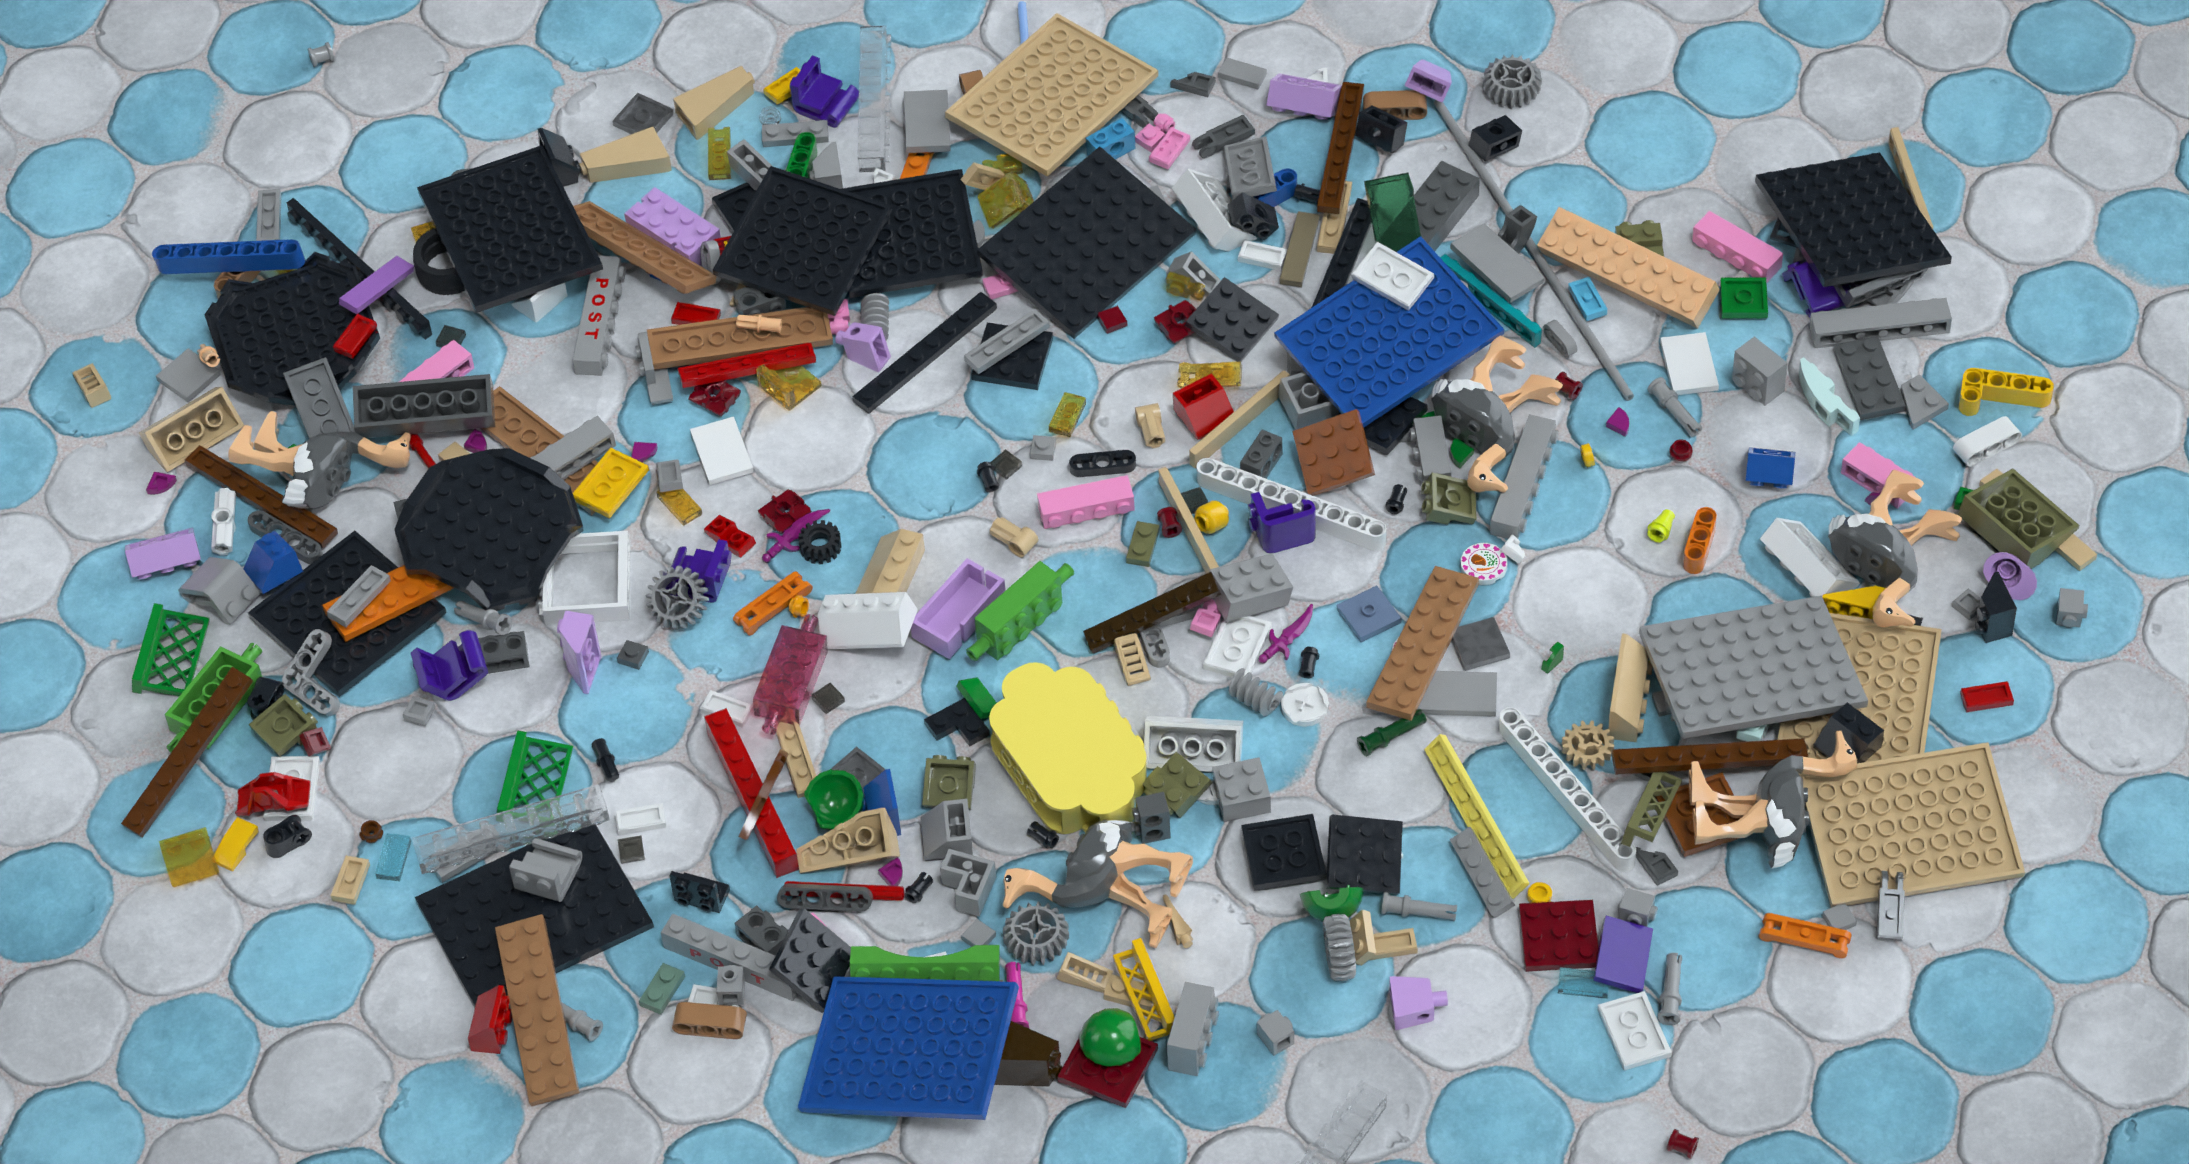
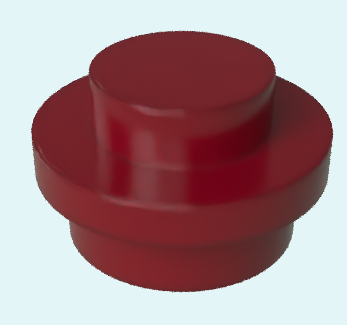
M1679 439L1670 446L1669 453L1676 461H1687L1692 457L1693 448L1688 441Z

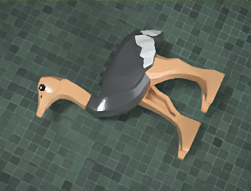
M1501 335L1493 340L1484 359L1474 367L1473 377L1470 380L1457 379L1449 382L1447 379H1440L1436 381L1432 389L1431 401L1436 416L1442 417L1444 429L1452 437L1458 438L1471 448L1484 452L1474 461L1468 472V486L1475 492L1499 491L1504 493L1508 490V486L1500 481L1492 473L1491 469L1513 450L1515 433L1510 413L1527 399L1540 400L1555 406L1561 403V399L1555 392H1558L1563 385L1557 380L1541 375L1532 374L1523 386L1515 392L1499 396L1493 392L1489 375L1496 363H1504L1515 369H1523L1525 367V363L1519 358V355L1524 354L1526 348Z
M270 411L254 443L251 442L252 426L245 425L230 446L228 453L229 462L253 464L274 472L284 471L292 475L293 480L286 485L282 503L297 508L316 509L327 505L333 497L337 496L343 483L349 480L352 454H360L387 467L397 469L407 467L410 459L409 442L411 434L405 432L399 439L391 441L387 445H379L355 432L325 433L313 436L304 443L288 449L277 441L279 429H277V413Z
M1892 470L1887 477L1880 495L1871 503L1869 514H1855L1849 517H1845L1844 514L1841 516L1837 515L1835 518H1832L1828 526L1831 548L1842 566L1865 581L1886 588L1878 596L1873 606V621L1880 627L1899 625L1911 627L1915 624L1914 618L1906 614L1896 604L1917 583L1918 567L1912 545L1924 535H1936L1957 541L1960 534L1953 527L1958 526L1962 521V517L1957 514L1929 509L1915 526L1903 530H1898L1894 527L1887 509L1892 498H1900L1908 503L1919 505L1922 500L1914 490L1920 489L1924 485L1922 480L1897 470Z
M1842 731L1835 732V751L1831 757L1827 759H1814L1791 755L1779 761L1764 775L1759 782L1757 794L1731 796L1712 791L1706 783L1699 762H1691V770L1688 773L1690 805H1695V809H1693L1695 844L1709 843L1722 838H1746L1753 833H1760L1763 842L1768 846L1767 858L1770 859L1768 863L1771 868L1781 867L1793 861L1802 834L1806 832V826L1809 825V811L1804 810L1805 802H1808V788L1803 787V779L1799 774L1837 777L1857 769L1855 752L1845 741ZM1705 806H1714L1732 818L1740 819L1729 824L1717 826L1711 821Z
M1102 820L1089 826L1086 833L1080 835L1074 853H1069L1066 859L1067 878L1065 885L1057 884L1032 870L1024 868L1007 869L1003 879L1005 888L1003 907L1010 908L1012 903L1026 892L1039 893L1062 907L1094 905L1107 898H1111L1132 906L1149 917L1150 947L1157 948L1171 921L1172 908L1152 903L1146 898L1139 886L1130 882L1125 877L1124 871L1142 865L1165 867L1170 872V895L1177 897L1191 869L1193 857L1181 852L1159 851L1146 844H1131L1132 832L1135 831V824L1133 822Z

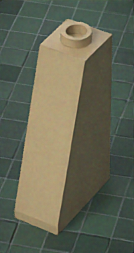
M739 66L673 98L675 113L695 139L698 140L754 94L753 84H755V80L750 72H746L742 66Z
M654 127L580 153L581 163L579 165L581 174L583 176L586 175L590 183L672 171L670 157Z

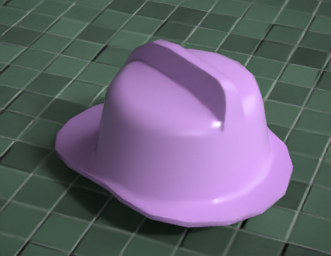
M1998 552L1992 554L1986 560L1983 573L1988 582L1994 572H1999L2012 599L2024 600L2034 594L2037 588L2035 573L2017 556Z

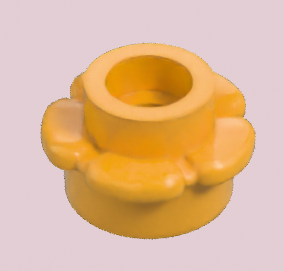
M802 595L792 598L789 603V611L793 614V617H804L809 609L808 599L803 598Z

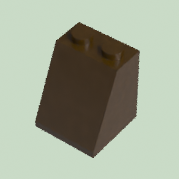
M1010 1021L994 1085L1049 1087L1054 1079H1058L1062 1069L1059 1041Z

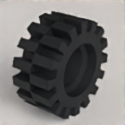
M815 520L813 525L807 523L806 529L802 527L801 533L798 535L801 555L805 557L806 561L811 559L813 564L819 561L820 565L823 564V560L829 563L831 562V557L834 560L837 558V554L841 552L842 545L840 532L836 525L832 526V522L829 521L826 525L825 520H821V523L817 524V520ZM819 538L829 540L828 543L822 546L811 544Z

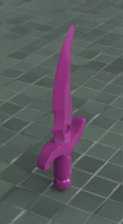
M817 510L806 514L796 520L789 529L784 530L782 536L774 532L768 533L767 539H774L776 543L763 554L762 560L769 562L782 549L788 552L799 551V546H793L790 543L795 539H799L798 535L801 533L802 527L806 529L807 523L812 525L813 521L820 519L831 510Z
M1310 604L1294 623L1283 629L1279 638L1274 635L1273 629L1270 630L1269 641L1271 646L1259 656L1260 663H1266L1278 651L1284 654L1285 660H1288L1290 651L1287 645L1292 644L1293 640L1299 637L1308 626L1313 613V604Z

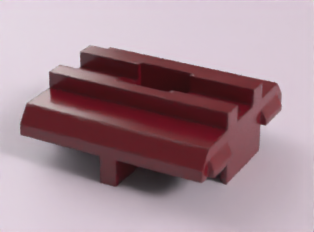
M1184 300L1175 306L1169 305L1168 310L1155 316L1154 320L1160 327V331L1164 332L1166 338L1175 344L1194 333L1185 326V323L1196 308Z
M723 380L695 386L688 400L722 416L725 412L729 411L731 405L736 403L735 400L740 396L741 390Z
M789 489L777 497L773 495L771 497L772 501L758 510V513L765 522L770 524L773 530L779 534L790 528L796 520L812 512L804 500Z

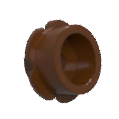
M369 820L362 824L360 838L363 841L366 840L367 843H375L378 839L382 838L384 832L378 822Z

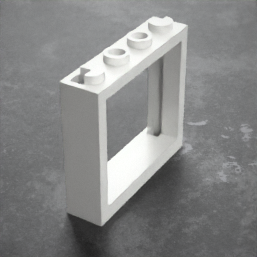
M628 531L580 533L571 538L561 553L618 551V602L553 607V565L540 591V597H543V602L538 604L539 615L544 616L545 625L558 624L559 620L563 619L565 611L593 615L594 622L630 620V540Z

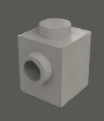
M2060 588L2056 625L2081 627L2082 618H2087L2088 604H2084V590Z
M1626 888L1619 907L1618 919L1648 927L1649 921L1655 920L1658 907L1654 906L1655 896Z
M727 965L718 967L717 997L719 1005H744L745 975L743 966Z
M1278 1010L1271 1014L1263 1015L1257 1021V1035L1273 1056L1294 1045L1292 1023L1287 1016L1283 1017Z

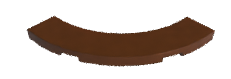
M780 749L738 837L744 840L749 839L774 783L789 755L788 752Z

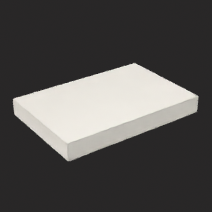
M1377 242L1352 273V279L1409 311L1434 279V273Z
M1706 332L1660 338L1671 390H1674L1677 395L1717 391L1719 389Z
M734 417L690 429L709 485L754 473Z
M1252 616L1228 622L1223 619L1205 658L1203 669L1232 678L1241 668L1245 669L1244 676L1249 672L1252 673L1272 629V622Z
M319 756L271 757L269 773L277 772L310 780L311 790L308 807L290 811L285 809L274 810V808L270 810L265 809L263 816L265 821H283L295 814L301 818V821H313L320 766Z
M1645 991L1598 1005L1597 1010L1624 1071L1671 1057L1672 1052Z

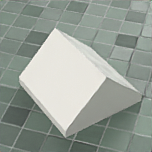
M562 283L516 299L512 306L537 323L568 296L566 285Z

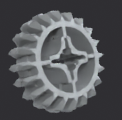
M1512 54L1510 58L1503 55L1502 60L1495 58L1494 63H1489L1488 68H1485L1483 85L1485 94H1488L1489 99H1494L1495 104L1501 102L1503 107L1507 104L1511 105L1512 108L1516 104L1522 107L1523 102L1529 104L1531 99L1535 100L1537 94L1541 91L1542 78L1540 69L1537 68L1536 63H1531L1529 58L1523 60L1522 56L1515 58Z
M677 566L675 570L673 567H667V573L662 570L659 571L661 578L653 577L652 580L656 584L654 586L648 585V589L652 590V594L645 595L646 598L652 599L651 602L646 604L648 608H654L650 615L657 616V623L663 622L664 627L669 628L672 626L675 630L679 626L684 629L687 628L688 622L691 625L696 624L694 617L702 618V614L699 612L700 609L707 610V607L702 605L703 601H709L708 597L703 596L704 593L708 592V588L701 587L705 583L704 579H698L699 574L697 572L691 573V569L687 567L683 570L682 566ZM679 579L672 589H665L670 582ZM688 583L692 588L693 599L688 596ZM670 594H677L678 596H680V598L685 599V602L681 600L677 601L676 599H674V597L670 596ZM662 596L667 600V612L662 604ZM683 606H690L685 613L676 616V613H679Z
M1039 901L1036 906H1032L1028 902L1027 908L1019 905L1018 912L1011 911L1010 918H1006L1003 928V941L1007 946L1008 952L1013 953L1015 960L1020 957L1023 963L1031 960L1033 966L1036 961L1040 960L1044 965L1045 959L1048 958L1053 961L1055 958L1054 954L1061 956L1062 949H1066L1067 940L1069 939V926L1067 921H1065L1063 913L1059 914L1057 907L1051 909L1049 903L1042 907Z
M1334 914L1325 917L1323 920V932L1330 977L1334 981L1353 979L1356 975V959L1349 918L1345 914Z

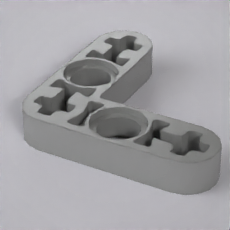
M1201 604L1194 607V609H1189L1139 633L1148 660L1152 666L1162 668L1170 662V650L1161 627L1193 619L1198 608H1201ZM1149 634H1156L1159 636V638L1155 641H1149L1146 639V637ZM1157 648H1159L1160 655L1163 656L1162 658L1156 655Z
M315 629L308 635L285 671L282 682H284L283 686L319 713L332 716L340 708L339 699L311 679L314 671L330 648L332 639L327 632ZM318 637L322 640L321 644H318V641H316ZM310 648H313V650H316L317 652L314 653V652L309 651V650H310ZM306 655H310L311 663L304 667L302 660ZM297 669L303 670V674L297 671ZM293 677L297 680L296 684H293L291 681ZM314 686L315 695L308 699L306 692L310 687ZM324 699L329 701V704H331V706L327 708V706L324 703L320 702V700Z

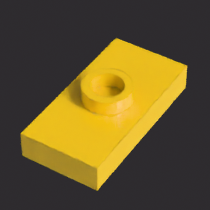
M795 67L763 88L764 95L777 105L791 97L790 82L801 70Z

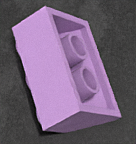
M1279 73L1270 80L1267 106H1272V110L1285 112V109L1293 110L1294 114L1306 116L1307 113L1315 114V118L1327 120L1328 117H1332L1335 114L1342 85Z
M193 527L125 545V553L132 577L137 576L138 579L151 577V572L159 570L161 573L171 572L175 570L174 566L183 564V567H190L197 564L196 560L201 559Z
M565 611L563 619H560L557 625V633H560L561 637L560 646L564 650L563 660L566 661L568 672L582 692L589 694L602 657L594 617L590 614Z

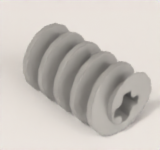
M869 294L861 301L860 321L862 324L882 327L885 340H887L889 336V299L884 294Z
M1239 669L1231 680L1229 694L1232 697H1237V700L1244 702L1246 706H1252L1253 710L1260 711V714L1263 716L1271 714L1280 704L1283 692L1278 691L1275 694L1276 688L1274 686L1267 690V682L1260 684L1259 677H1255L1252 680V673L1249 672L1244 676L1245 669Z

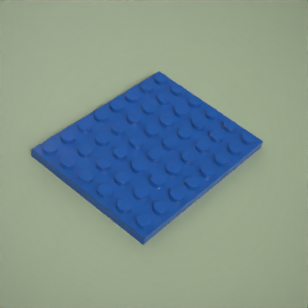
M1421 236L1397 251L1398 254L1434 273V279L1409 311L1353 280L1274 332L1278 342L1341 414L1355 409L1360 412L1363 428L1492 343L1500 335H1504V328Z
M833 977L798 1109L801 1113L986 1120L1019 990L1018 984L1016 982Z

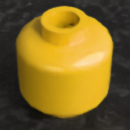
M1212 500L1197 508L1194 520L1200 531L1206 534H1213L1227 526L1229 511L1219 501Z

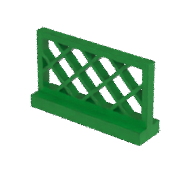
M154 603L132 676V692L142 694V691L146 690L180 696L194 679L210 618L165 610L162 604ZM167 618L176 619L180 624L170 629L166 624ZM193 623L203 624L202 629L194 633L188 626ZM184 628L189 636L178 640L173 633ZM170 636L174 643L164 648L160 640ZM193 640L197 647L187 652L183 645ZM179 648L183 655L173 660L168 652ZM164 655L169 662L158 667L155 659ZM187 659L191 667L181 671L177 664ZM173 666L178 674L167 679L163 671ZM157 674L163 680L159 684L148 683L149 678ZM182 678L186 684L185 689L174 688L171 683Z
M517 730L497 807L496 822L506 824V820L553 829L573 746L526 737L527 732ZM529 746L540 747L543 752L533 757L529 752ZM556 751L567 752L566 757L559 761L555 760L552 753ZM547 756L552 765L542 769L537 761ZM533 764L538 772L528 777L524 772V768ZM557 769L561 777L551 781L547 773ZM542 776L547 784L537 789L532 781ZM528 784L533 792L523 797L518 789ZM552 789L556 797L546 801L541 793ZM537 796L542 804L532 809L527 801ZM521 804L528 810V812L522 815L513 813V809ZM546 808L551 814L550 820L541 819L536 813Z

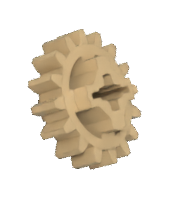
M1592 720L1589 725L1581 721V726L1578 727L1576 724H1572V731L1565 730V737H1562V753L1566 754L1567 761L1573 760L1574 767L1582 764V769L1585 770L1587 765H1590L1594 770L1596 764L1603 767L1605 760H1611L1612 749H1614V736H1610L1609 729L1603 731L1602 723L1594 726V721Z

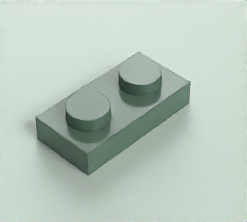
M662 963L641 996L639 1005L662 1015L684 980L685 972Z

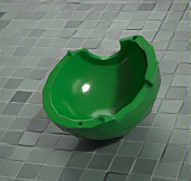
M830 769L819 773L810 781L804 793L807 802L816 814L819 826L823 829L832 830L837 825L850 820L862 811L864 805V792L860 782L854 775L843 770Z
M1347 885V888H1340L1339 893L1328 894L1326 892V894L1322 895L1320 890L1303 892L1299 895L1303 907L1310 916L1323 922L1325 917L1334 914H1345L1348 918L1353 915L1362 902L1363 888Z
M1118 1008L1103 1009L1092 1014L1083 1024L1079 1035L1080 1048L1087 1058L1097 1064L1105 1066L1122 1065L1132 1061L1141 1052L1136 1022L1129 1012Z

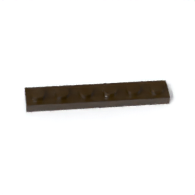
M1209 572L1088 628L1083 633L1091 652L1095 654L1114 645L1115 638L1134 633L1138 634L1222 594L1213 573Z

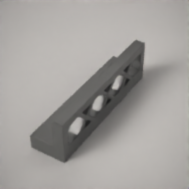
M1928 268L1872 278L1874 280L1866 284H1861V280L1834 285V288L1845 307L1848 308L1922 278ZM1848 284L1856 287L1849 290L1846 294L1842 286Z

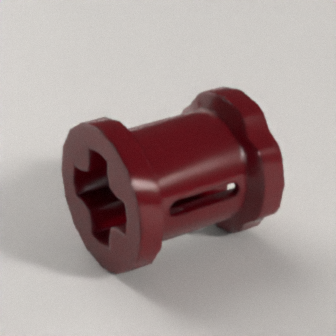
M1565 372L1559 373L1555 380L1563 385L1560 391L1568 395V398L1575 400L1579 396L1583 388L1582 382L1574 381Z
M1174 507L1162 508L1157 512V519L1162 524V534L1167 538L1176 537L1182 532V526L1177 521V511Z
M1674 1129L1670 1136L1667 1150H1676L1686 1154L1687 1158L1692 1159L1697 1149L1699 1138H1690L1680 1134L1679 1130Z

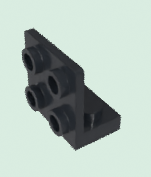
M671 871L669 875L674 901L684 906L698 907L705 912L720 913L730 892L729 884L685 872L682 874Z

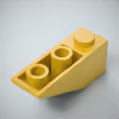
M1870 586L1823 594L1822 598L1829 613L1873 619V606L1878 596L1886 588Z

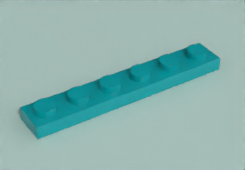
M1446 254L1440 257L1460 280L1468 284L1471 293L1490 314L1534 348L1541 344L1542 329L1536 322H1532L1521 310L1514 308L1504 297L1492 291L1489 285L1483 284L1472 272L1465 270L1458 261L1451 259Z

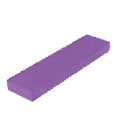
M395 256L340 297L339 304L358 314L414 272V265L399 256Z

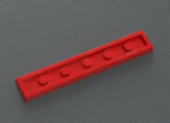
M805 343L678 368V375L682 387L687 388L816 363V356L812 344Z

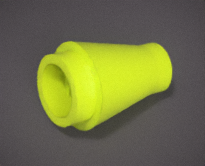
M1663 510L1648 525L1647 534L1651 540L1663 542L1668 539L1675 518V514L1671 510Z

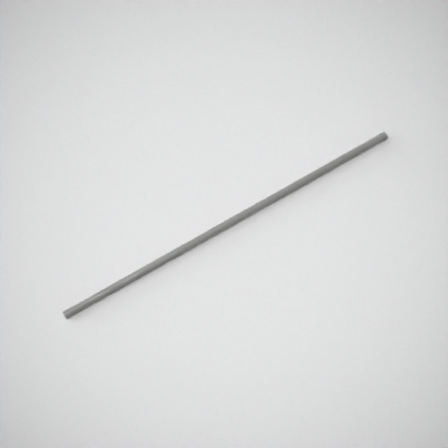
M1435 100L1433 104L1505 215L1513 210L1478 155L1468 146L1469 141L1444 103ZM1530 236L1525 245L1624 398L1627 401L1633 399L1634 394Z

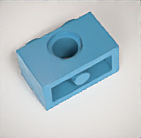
M1123 118L1086 137L1087 156L1100 146L1115 160L1136 149L1135 131Z

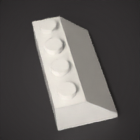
M1187 169L1172 187L1177 195L1176 199L1185 206L1187 214L1198 224V230L1205 234L1208 238V244L1215 250L1221 249L1229 252L1242 246L1244 240L1252 242L1258 238L1231 225L1228 204L1232 199L1216 177Z
M1776 518L1760 538L1766 545L1765 549L1781 560L1779 562L1784 569L1791 571L1795 575L1794 579L1800 585L1807 587L1811 597L1852 590L1860 584L1799 521Z
M906 592L825 595L818 612L821 647L823 650L904 647L918 609Z
M1147 716L1145 720L1144 749L1146 751L1147 768L1155 769L1157 766L1162 768L1175 752L1179 753L1199 771L1212 772V767L1241 761L1243 721Z

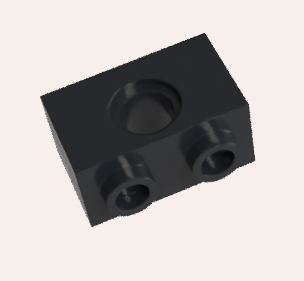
M1371 105L1359 112L1356 136L1391 153L1404 145L1408 122Z
M1504 115L1472 129L1468 146L1484 161H1488L1519 147L1523 130L1509 117Z
M1242 192L1228 204L1231 225L1265 240L1279 228L1275 207Z

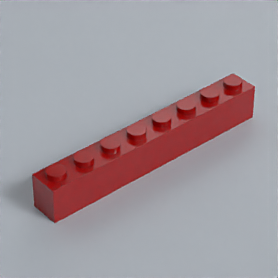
M727 708L704 716L706 730L748 817L763 783ZM768 796L753 830L776 878L799 870L797 853Z

